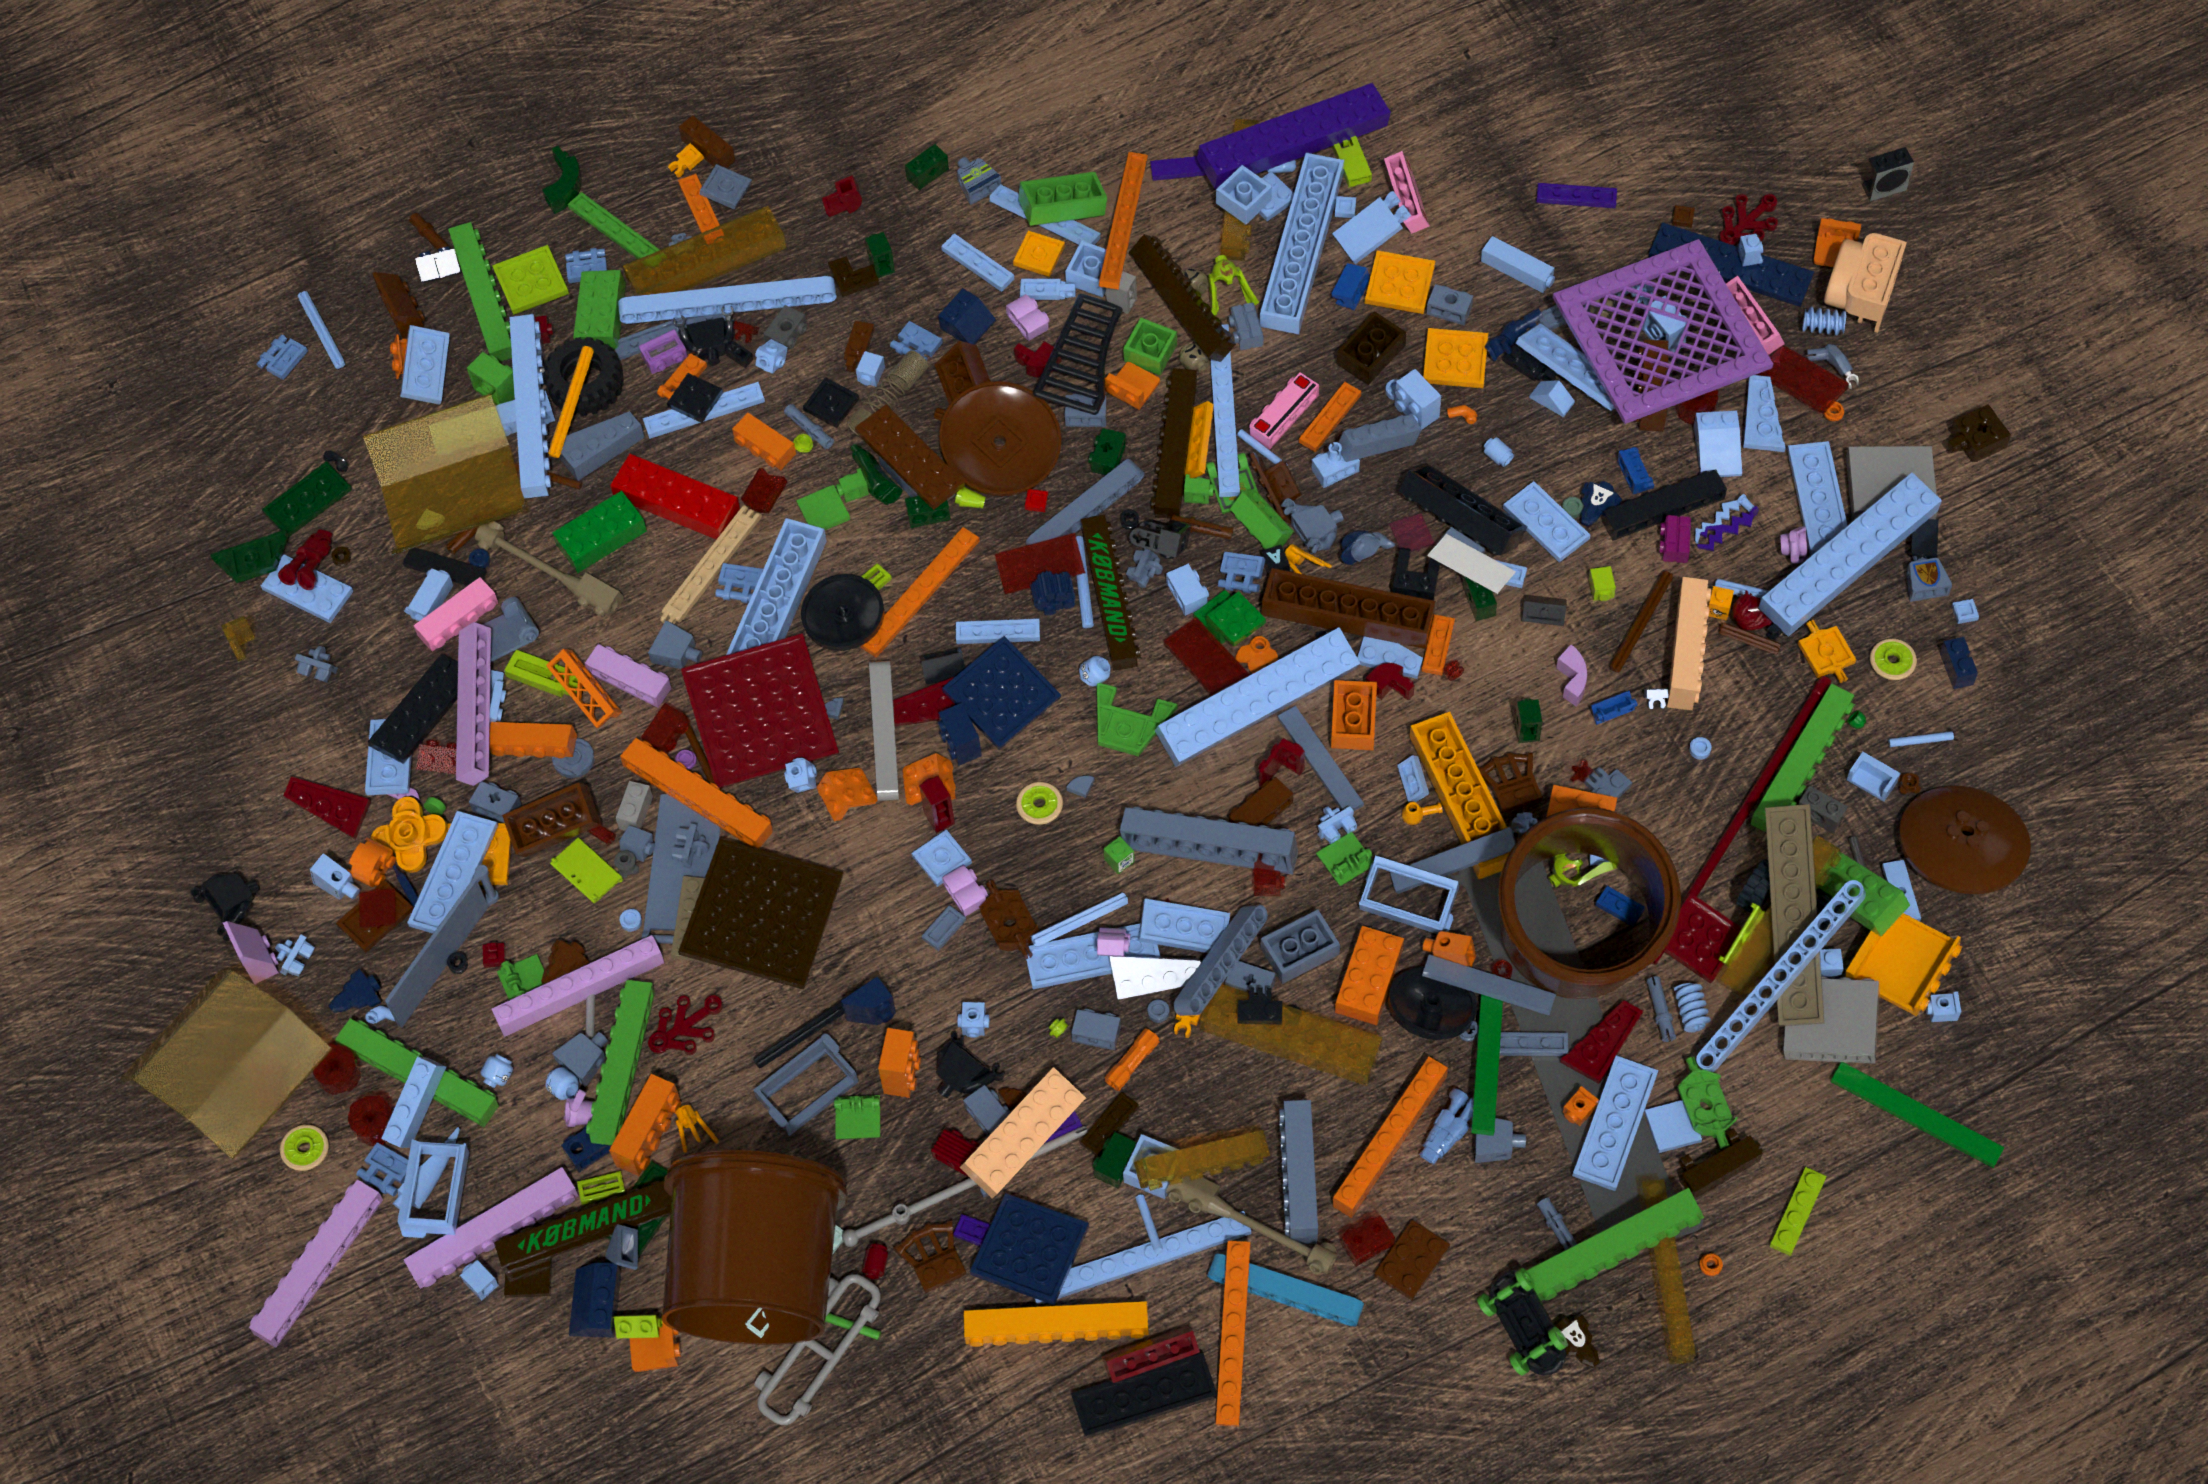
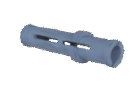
M789 404L785 408L784 414L801 427L812 440L817 441L824 449H829L833 445L834 439L828 436L820 425L813 423L794 404Z
M1655 976L1656 985H1654L1651 977L1646 982L1656 1013V1024L1660 1027L1662 1041L1669 1042L1667 1033H1669L1670 1039L1673 1041L1676 1039L1672 1026L1673 1017L1668 1011L1661 978Z
M1545 1198L1537 1203V1207H1539L1547 1220V1226L1552 1228L1563 1248L1567 1250L1577 1245L1563 1222L1562 1214H1558L1550 1198Z

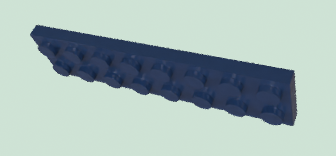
M1662 222L1649 252V258L1699 239L1725 283L1738 276L1750 291L1801 307L1814 276V271L1762 254L1763 263L1743 266L1737 246Z

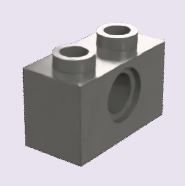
M784 305L764 332L765 343L772 339L788 347L787 352L793 349L798 337L804 334L807 329L805 314Z
M1812 786L1808 787L1798 804H1810L1812 822L1833 834L1843 821L1848 806Z

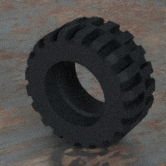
M578 337L574 341H565L562 346L558 345L554 349L555 352L549 354L547 357L548 361L544 365V380L552 402L562 410L571 384L567 382V379L575 371L582 347H591L594 352L588 368L597 369L601 373L594 381L582 386L573 415L580 413L581 416H587L588 413L594 415L601 409L603 411L609 408L608 405L610 403L614 404L617 400L616 396H619L622 392L621 387L624 383L623 373L618 356L608 344L604 345V342L599 339L594 341L590 337L585 339Z

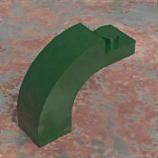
M559 146L552 148L555 162L562 170V175L557 182L542 189L545 201L554 214L568 207V203L579 194L582 185V177L576 157L574 155L569 157L568 153L562 151Z

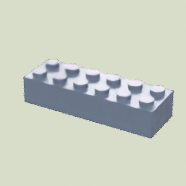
M1311 1100L1284 1101V1109H1279V1127L1281 1132L1280 1146L1282 1152L1285 1236L1301 1244H1317L1318 1218Z

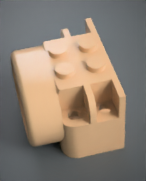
M1877 233L1867 235L1864 243L1844 239L1830 276L1824 303L1844 309L1849 314L1859 316L1857 323L1862 324L1863 318L1876 321L1874 332L1878 333L1900 269L1907 242Z

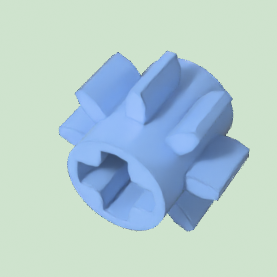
M1517 813V817L1513 819L1511 825L1513 833H1518V838H1520L1538 822L1537 819L1532 818V813Z

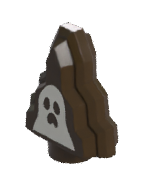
M1583 1315L1572 1321L1568 1317L1562 1319L1555 1327L1563 1333L1567 1340L1566 1356L1576 1357L1582 1364L1595 1368L1600 1364L1597 1350L1591 1344L1592 1334L1588 1330V1321Z

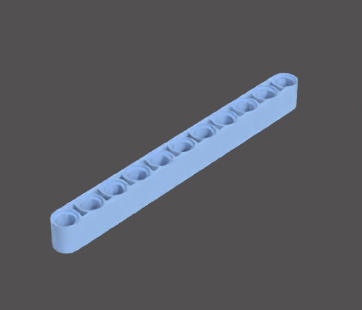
M822 276L624 297L618 301L620 321L625 324L669 320L674 319V317L678 319L681 318V315L688 318L722 314L721 309L723 306L725 307V313H731V306L734 308L735 313L782 308L784 305L792 307L829 303L834 301L837 295L834 278Z
M1857 880L1848 881L1702 1048L1696 1058L1697 1064L1701 1069L1714 1072L1719 1068L1863 902L1866 892L1860 882ZM1854 887L1859 888V895L1855 897L1849 896L1850 889ZM1837 905H1845L1843 913L1837 914L1834 912ZM1824 921L1831 922L1830 928L1826 931L1820 930V924ZM1814 938L1816 939V944L1811 948L1806 947V940ZM1800 955V963L1796 965L1790 963L1792 956ZM1779 972L1787 973L1784 981H1776V975ZM1768 988L1772 990V994L1769 998L1761 997V993L1764 989ZM1749 1006H1757V1012L1754 1015H1747L1746 1011ZM1736 1022L1743 1024L1739 1032L1732 1031V1026ZM1721 1039L1728 1040V1045L1724 1049H1718L1717 1047ZM1706 1056L1713 1057V1063L1710 1066L1703 1065V1059Z

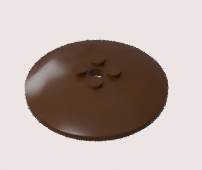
M986 382L965 390L951 402L941 421L939 444L945 463L964 481L966 486L988 495L1012 496L1033 489L1050 475L1060 454L1061 430L1050 406L1043 399L1035 397L1030 389L1010 382ZM997 438L1003 439L1005 445L997 446L994 440Z
M1945 786L1929 790L1909 804L1900 822V845L1911 866L1928 881L1953 892L1985 894L2003 889L2020 877L2030 857V837L2020 816L2000 798L1976 788ZM1962 831H1968L1972 835L1966 836L1962 833Z

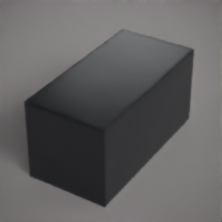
M734 341L725 348L726 356L744 368L753 361L752 353Z

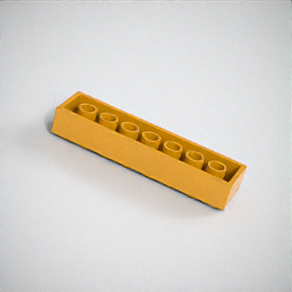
M1451 712L1411 725L1410 739L1461 844L1463 845L1506 829L1507 826ZM1510 852L1473 865L1472 867L1478 879L1501 872Z

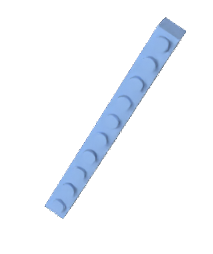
M534 314L509 317L521 491L524 499L549 496L548 488L552 485L551 477L547 475V470H550L549 458H546L549 445L548 441L545 440L548 430L547 424L543 422V418H547L545 406H542V401H545L544 389H541V384H544L543 372H540V367H543L542 356L539 355L542 345L541 339L537 336V334L541 333L540 323L535 321Z

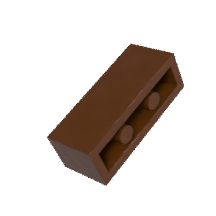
M692 115L679 126L681 140L687 145L691 143L712 166L715 167L717 164L728 168L735 162L733 147Z
M1277 777L1271 781L1268 780L1256 794L1249 795L1243 805L1235 807L1230 812L1229 823L1237 824L1243 822L1250 826H1267L1293 804L1294 793Z

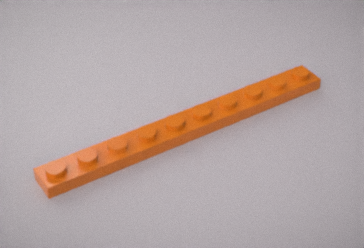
M1128 152L1099 287L1119 290L1148 155Z

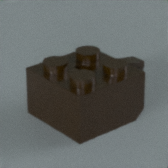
M1987 404L1953 420L1950 431L1954 438L1948 441L1947 449L1951 454L1963 450L1973 462H1978L2007 448L2011 434L1990 405Z

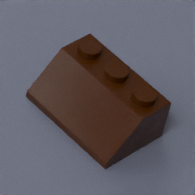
M372 273L379 294L403 339L408 337L410 325L424 328L422 322L425 321L421 310H416L417 303L413 295H408L410 290L405 281L401 282L396 274Z
M958 341L934 364L949 405L965 390L978 384L990 382L978 347L974 344Z

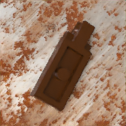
M861 321L854 322L844 352V360H847L845 364L847 367L846 371L855 372L857 363L860 362L864 352L868 351L875 330L874 324Z

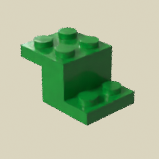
M1224 590L1193 613V617L1220 645L1228 640L1233 647L1266 623V618L1239 591L1231 596Z

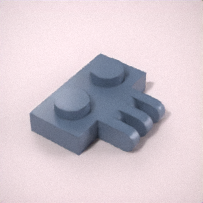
M1600 767L1595 770L1596 774L1592 772L1589 775L1590 779L1586 778L1583 781L1592 790V793L1616 797L1617 799L1632 786V781L1618 769L1608 775Z

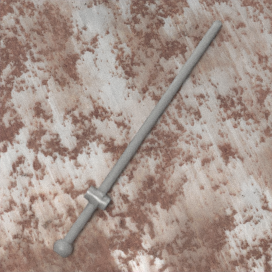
M1081 1126L1043 1144L1029 1160L1087 1134L1086 1126ZM968 1178L908 1207L904 1204H898L894 1207L892 1214L856 1231L852 1229L845 1230L842 1234V1239L846 1246L853 1247L858 1243V1239L895 1222L904 1225L910 1220L912 1214L977 1184L971 1178Z

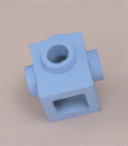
M770 339L764 345L758 347L755 353L757 357L755 366L762 368L766 372L774 373L785 364L788 347Z
M796 758L792 760V763L785 764L786 771L784 775L789 789L799 793L817 788L815 780L817 770L813 763L805 758Z
M963 1002L962 1014H958V1027L962 1028L963 1035L971 1038L979 1037V1035L985 1036V1028H989V1015H986L985 1003Z

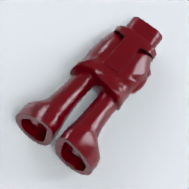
M318 529L316 533H313L298 548L296 557L279 571L278 577L281 582L286 585H293L297 580L303 589L312 590L317 583L313 572L331 549L332 533L322 529ZM305 560H308L306 564L300 569L303 562Z

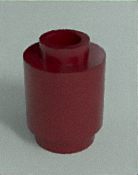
M870 1244L866 1250L862 1272L866 1274L867 1278L879 1279V1277L884 1276L888 1259L887 1247L880 1244Z

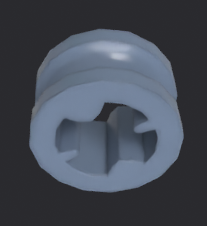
M1475 1021L1469 1027L1472 1030L1471 1034L1465 1031L1459 1035L1463 1041L1470 1042L1477 1037L1478 1025Z

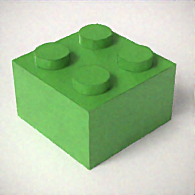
M1140 318L1123 348L1124 362H1131L1144 370L1161 375L1177 347V331Z
M484 352L467 367L471 383L476 392L496 405L515 399L513 369L511 367L502 365L493 355L489 356Z

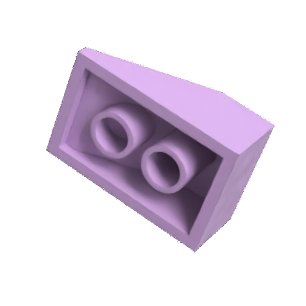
M228 921L223 923L240 961L254 984L278 973L275 966L279 964L273 952L269 954L267 948L271 946L265 935L261 936L258 930Z

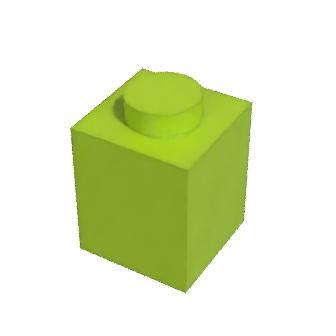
M1611 566L1590 569L1589 584L1593 601H1607L1614 598L1616 586Z

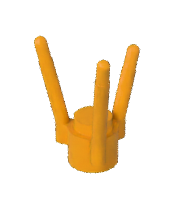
M1291 544L1285 551L1290 568L1295 573L1302 574L1295 564L1300 565L1305 558L1322 567H1332L1331 564L1305 552L1295 544Z
M684 1105L676 1110L675 1114L678 1120L675 1122L679 1129L683 1152H687L683 1127L690 1128L698 1143L701 1142L694 1126L696 1121H698L715 1143H719L715 1134L702 1120L698 1111L693 1110L691 1105Z

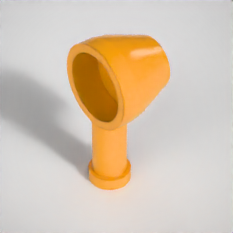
M1410 802L1402 810V819L1409 825H1416L1422 821L1425 815L1443 813L1442 805L1437 803L1436 805L1421 807L1416 802ZM1414 808L1416 811L1411 812L1409 809Z

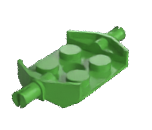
M1689 1057L1686 1059L1690 1072L1677 1087L1693 1129L1700 1135L1717 1138L1720 1149H1725L1730 1146L1725 1132L1738 1118L1735 1117L1733 1119L1718 1082L1721 1075L1701 1070L1697 1065L1695 1057ZM1700 1102L1706 1103L1709 1106V1110L1702 1108Z

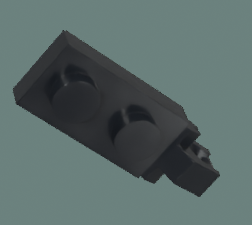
M1515 343L1511 347V354L1505 353L1502 357L1503 362L1534 382L1536 380H1556V373L1550 367L1541 363L1537 358L1524 351L1523 348Z

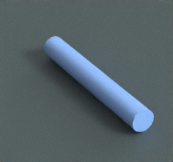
M1243 429L1237 433L1238 437L1275 465L1282 461V459Z
M1951 731L1888 739L1889 747L1947 741L1953 740L1954 734Z
M1138 1195L1135 1199L1154 1253L1159 1254L1163 1252L1160 1239L1144 1195Z

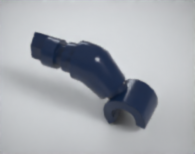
M1539 308L1523 316V320L1510 321L1503 327L1499 336L1493 337L1486 343L1485 348L1493 362L1504 352L1511 354V346L1518 340V337L1527 332V328L1530 327L1532 329L1537 326L1535 322L1544 317Z

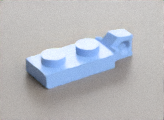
M1021 279L1020 297L1026 294L1035 300H1062L1076 297L1075 284H1066L1061 279Z

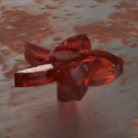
M1586 759L1579 766H1572L1575 774L1570 780L1573 782L1579 779L1582 783H1585L1588 775L1593 772Z

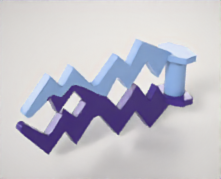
M1742 494L1736 501L1722 503L1723 512H1716L1714 524L1702 522V529L1696 528V544L1699 542L1700 535L1707 538L1708 530L1715 531V535H1709V544H1698L1697 548L1714 551V542L1722 544V534L1724 532L1738 535L1739 525L1751 527L1753 518L1758 514L1759 508L1754 506L1745 494ZM1742 505L1749 512V514L1742 512V518L1732 516V526L1722 524L1721 519L1729 520V509L1739 511V506Z

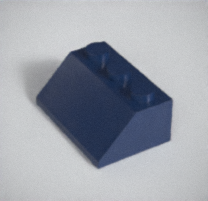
M593 1263L576 1269L569 1336L615 1337L613 1317L617 1316L622 1273L618 1265L614 1263Z

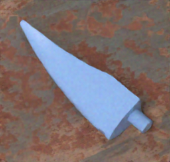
M457 1127L444 1143L456 1144L460 1128ZM432 1155L419 1167L412 1203L413 1207L420 1209L421 1205L426 1201L440 1179L450 1157ZM404 1183L398 1189V1197L393 1202V1205L400 1209Z

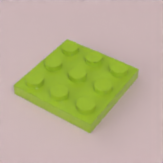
M548 245L492 265L513 315L569 294Z

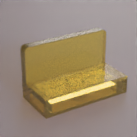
M245 616L221 625L238 662L246 659L240 645L255 639Z

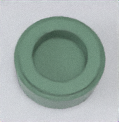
M1569 497L1564 500L1562 508L1572 518H1577L1581 515L1583 504L1579 498Z

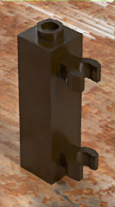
M1732 1128L1725 1132L1730 1147L1697 1166L1694 1165L1689 1154L1680 1158L1681 1162H1679V1165L1685 1171L1681 1176L1680 1183L1684 1189L1689 1188L1694 1199L1760 1162L1763 1154L1760 1143L1757 1140L1754 1141L1750 1135L1740 1140L1737 1132Z

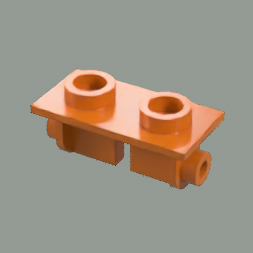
M396 335L394 342L390 344V354H393L394 358L392 370L395 371L396 379L399 378L400 374H403L407 339L399 340V335Z

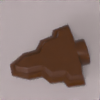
M556 940L551 947L552 953L548 957L549 965L543 972L541 983H549L590 964L583 956L585 951L582 946L574 941L567 944L562 940Z

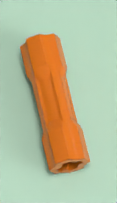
M1145 1028L1118 1064L1114 1065L1104 1077L1105 1082L1116 1091H1120L1139 1064L1160 1042L1159 1037Z

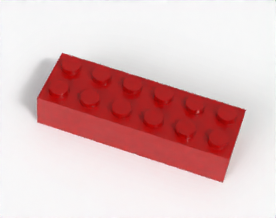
M632 454L628 455L610 485L613 495L623 491L633 506L716 540L740 510L737 496Z

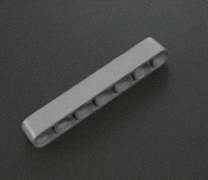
M890 661L869 662L878 801L899 800Z

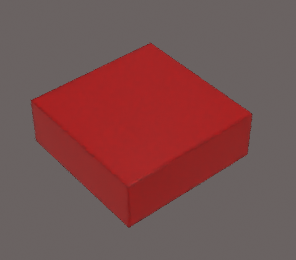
M1029 489L1025 510L1045 512L1049 495L1048 491Z

